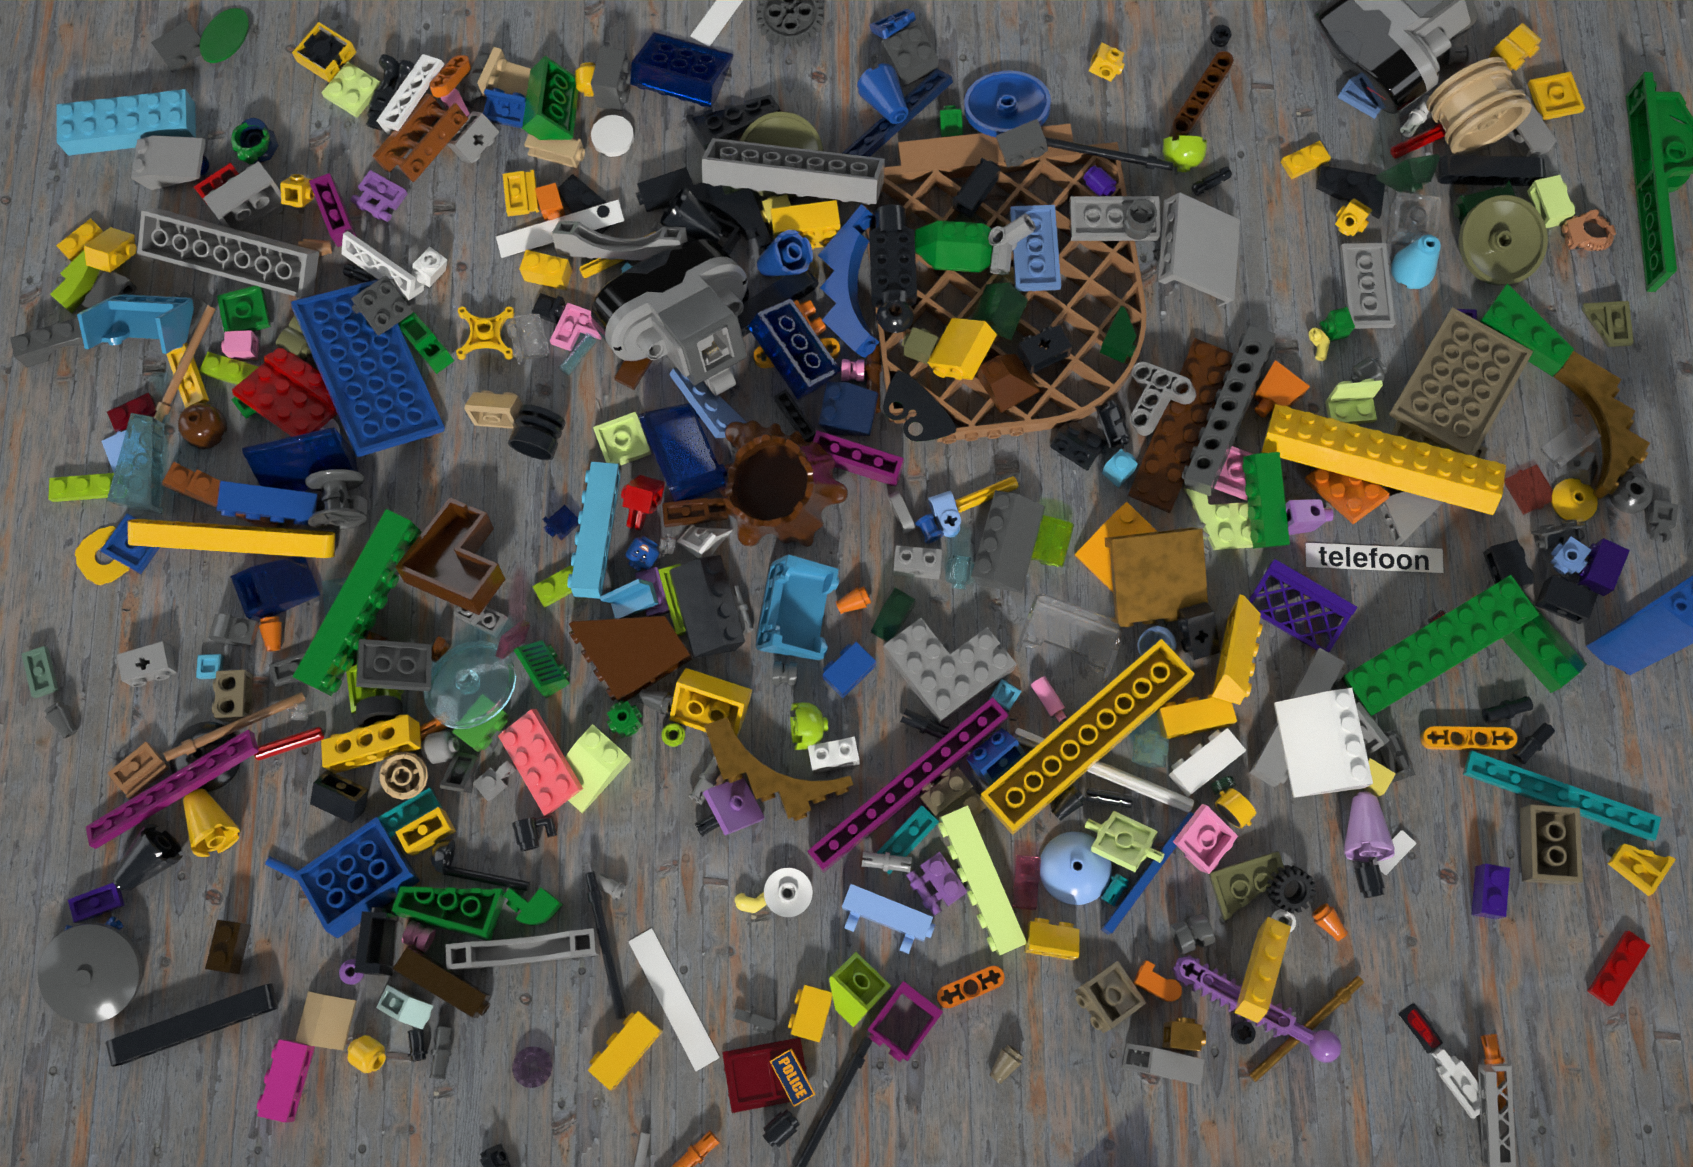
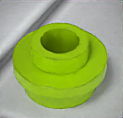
M670 723L662 730V740L670 747L679 746L685 739V730L677 723ZM671 732H677L678 736L676 739L669 737Z

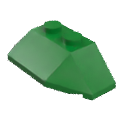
M936 221L915 230V253L920 255L924 261L936 270L981 272L991 265L993 246L989 243L988 237L992 228L982 223Z

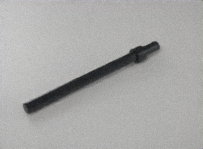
M1045 137L1047 147L1144 165L1147 169L1154 170V168L1172 171L1174 162L1157 159V156L1148 155V157Z
M595 871L585 873L589 893H587L588 902L592 904L616 1020L626 1018L601 900H603L602 892L598 889Z
M864 1036L856 1052L851 1054L848 1060L850 1064L795 1167H807L858 1068L861 1069L865 1062L864 1057L873 1042L868 1037Z

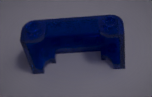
M690 403L646 411L637 415L674 502L691 500L726 485L724 477L728 475L723 463L718 464L698 420L700 416Z

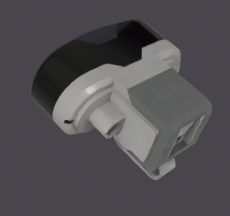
M1331 0L1315 12L1313 16L1318 31L1344 74L1365 93L1373 104L1387 113L1397 114L1438 84L1440 67L1436 58L1451 48V43L1470 29L1477 19V12L1473 0Z
M704 238L693 239L647 258L607 283L593 301L591 321L596 331L619 358L626 361H638L647 357L650 360H656L667 355L684 377H687L693 385L704 382L710 391L717 396L736 385L729 367L747 357L737 318L744 308L741 301L747 291V275L719 243Z

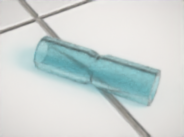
M586 333L575 346L573 352L562 362L559 369L569 376L597 341Z

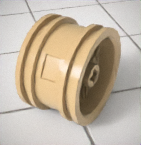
M1491 57L1467 66L1444 81L1430 95L1426 108L1431 113L1433 120L1436 123H1441L1445 129V141L1450 146L1453 154L1466 155L1495 143L1518 127L1531 112L1532 106L1526 100L1523 91L1516 90L1512 84V73L1503 58Z

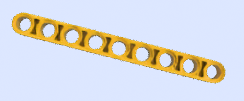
M131 519L127 521L129 545L316 558L335 557V533L329 531L150 519Z

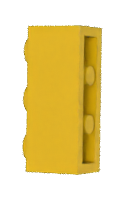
M1209 694L1207 699L1199 700V697H1192L1186 699L1185 703L1176 705V702L1165 703L1156 713L1163 740L1230 727L1237 722L1232 702L1214 698L1212 694Z
M637 1011L636 1014L631 1012L622 1024L625 1027L620 1033L614 1032L606 1042L608 1047L603 1053L598 1051L589 1062L592 1066L588 1071L609 1091L617 1087L663 1032L641 1011Z

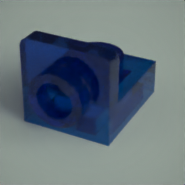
M565 504L549 519L546 516L542 519L546 525L544 530L552 538L556 535L561 541L579 525L578 517Z

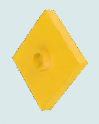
M1571 71L1531 79L1527 83L1536 109L1542 115L1543 121L1582 113L1585 109Z

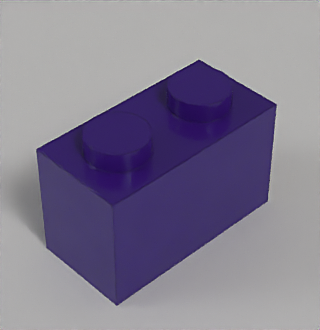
M1603 538L1596 544L1592 543L1589 547L1591 551L1587 555L1589 556L1588 563L1578 573L1581 576L1578 585H1585L1591 591L1606 596L1614 591L1630 550Z
M1486 863L1475 867L1471 915L1491 919H1500L1507 916L1509 867Z

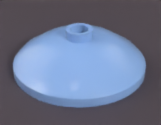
M1066 832L1053 838L1042 851L1039 860L1040 879L1047 892L1058 901L1069 905H1083L1096 900L1107 889L1111 880L1112 864L1110 860L1091 852V846L1096 840L1093 836L1083 832ZM1074 862L1081 864L1082 868L1080 871H1076L1073 868Z

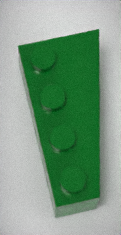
M1508 283L1479 321L1532 350L1533 353L1528 362L1552 377L1563 367L1574 351V348Z
M400 887L392 911L402 918L491 941L505 901L503 896L505 892L503 889Z

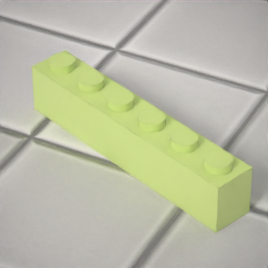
M965 806L940 817L941 822L937 824L941 835L943 837L947 836L950 845L947 846L952 860L957 859L959 863L958 875L962 883L967 882L970 889L967 892V896L971 905H976L980 914L976 916L981 928H986L990 937L986 938L991 951H996L998 955H1002L1027 944L969 807Z

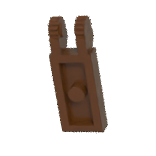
M700 498L662 503L664 526L673 527L707 523L710 520H725L728 518L726 511L709 512V507L725 506L724 498Z

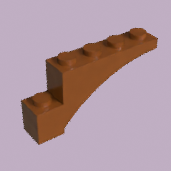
M173 462L162 481V485L181 495L215 508L217 506L220 480L198 469L194 472ZM236 514L237 518L256 527L276 528L278 524L270 522V518L260 517V520L246 519V515Z

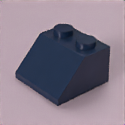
M827 382L818 424L830 435L870 436L878 393L848 382Z

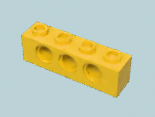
M402 714L388 721H377L371 726L354 728L352 731L344 734H333L330 738L321 740L322 767L336 774L387 759L398 752L421 749L419 722L409 715Z

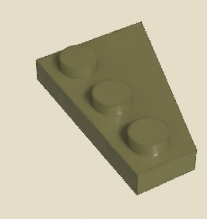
M1279 851L1220 868L1208 874L1223 920H1227L1234 912L1246 906L1261 892H1265L1267 890L1266 887H1271L1267 881L1268 879H1274L1271 875L1274 871L1278 874L1277 868L1282 867L1285 869Z

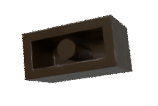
M217 919L205 969L240 974L251 925Z

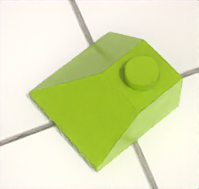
M857 952L829 978L835 1010L852 1027L869 1012L891 987Z

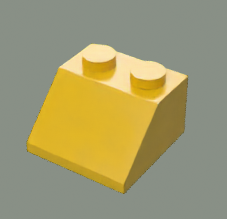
M1035 918L1034 921L1028 923L1027 944H1025L1024 952L1075 960L1079 958L1080 929L1073 928L1074 924L1068 922H1059L1058 926L1049 924L1048 919Z

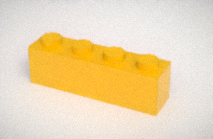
M1267 917L1258 929L1234 1013L1259 1023L1268 1012L1291 926Z

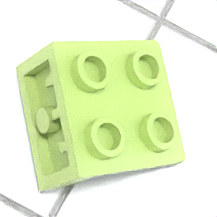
M1365 379L1358 383H1352L1351 381L1338 383L1325 401L1328 418L1349 424L1374 423L1377 420L1373 398L1383 386L1382 380Z

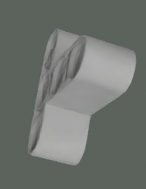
M1144 361L1138 362L1132 368L1134 379L1145 390L1130 416V422L1136 432L1142 436L1149 435L1154 431L1170 400L1186 405L1193 402L1196 398L1194 386L1184 376ZM1148 372L1146 377L1140 378L1143 373ZM1168 380L1167 384L1160 386L1162 381ZM1188 388L1187 392L1180 394L1182 389ZM1158 400L1156 404L1149 405L1151 401ZM1147 419L1145 424L1138 425L1141 420Z

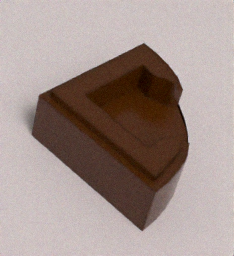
M440 636L437 637L432 647L431 661L437 665L451 647Z

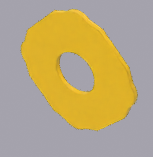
M114 526L96 530L83 539L75 550L77 566L86 579L96 585L111 583L130 569L116 560L107 565H101L96 561L97 551L104 546L116 529Z

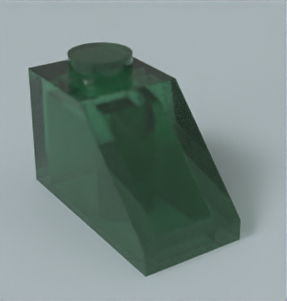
M895 587L882 607L870 633L885 642L894 638L915 607V599Z

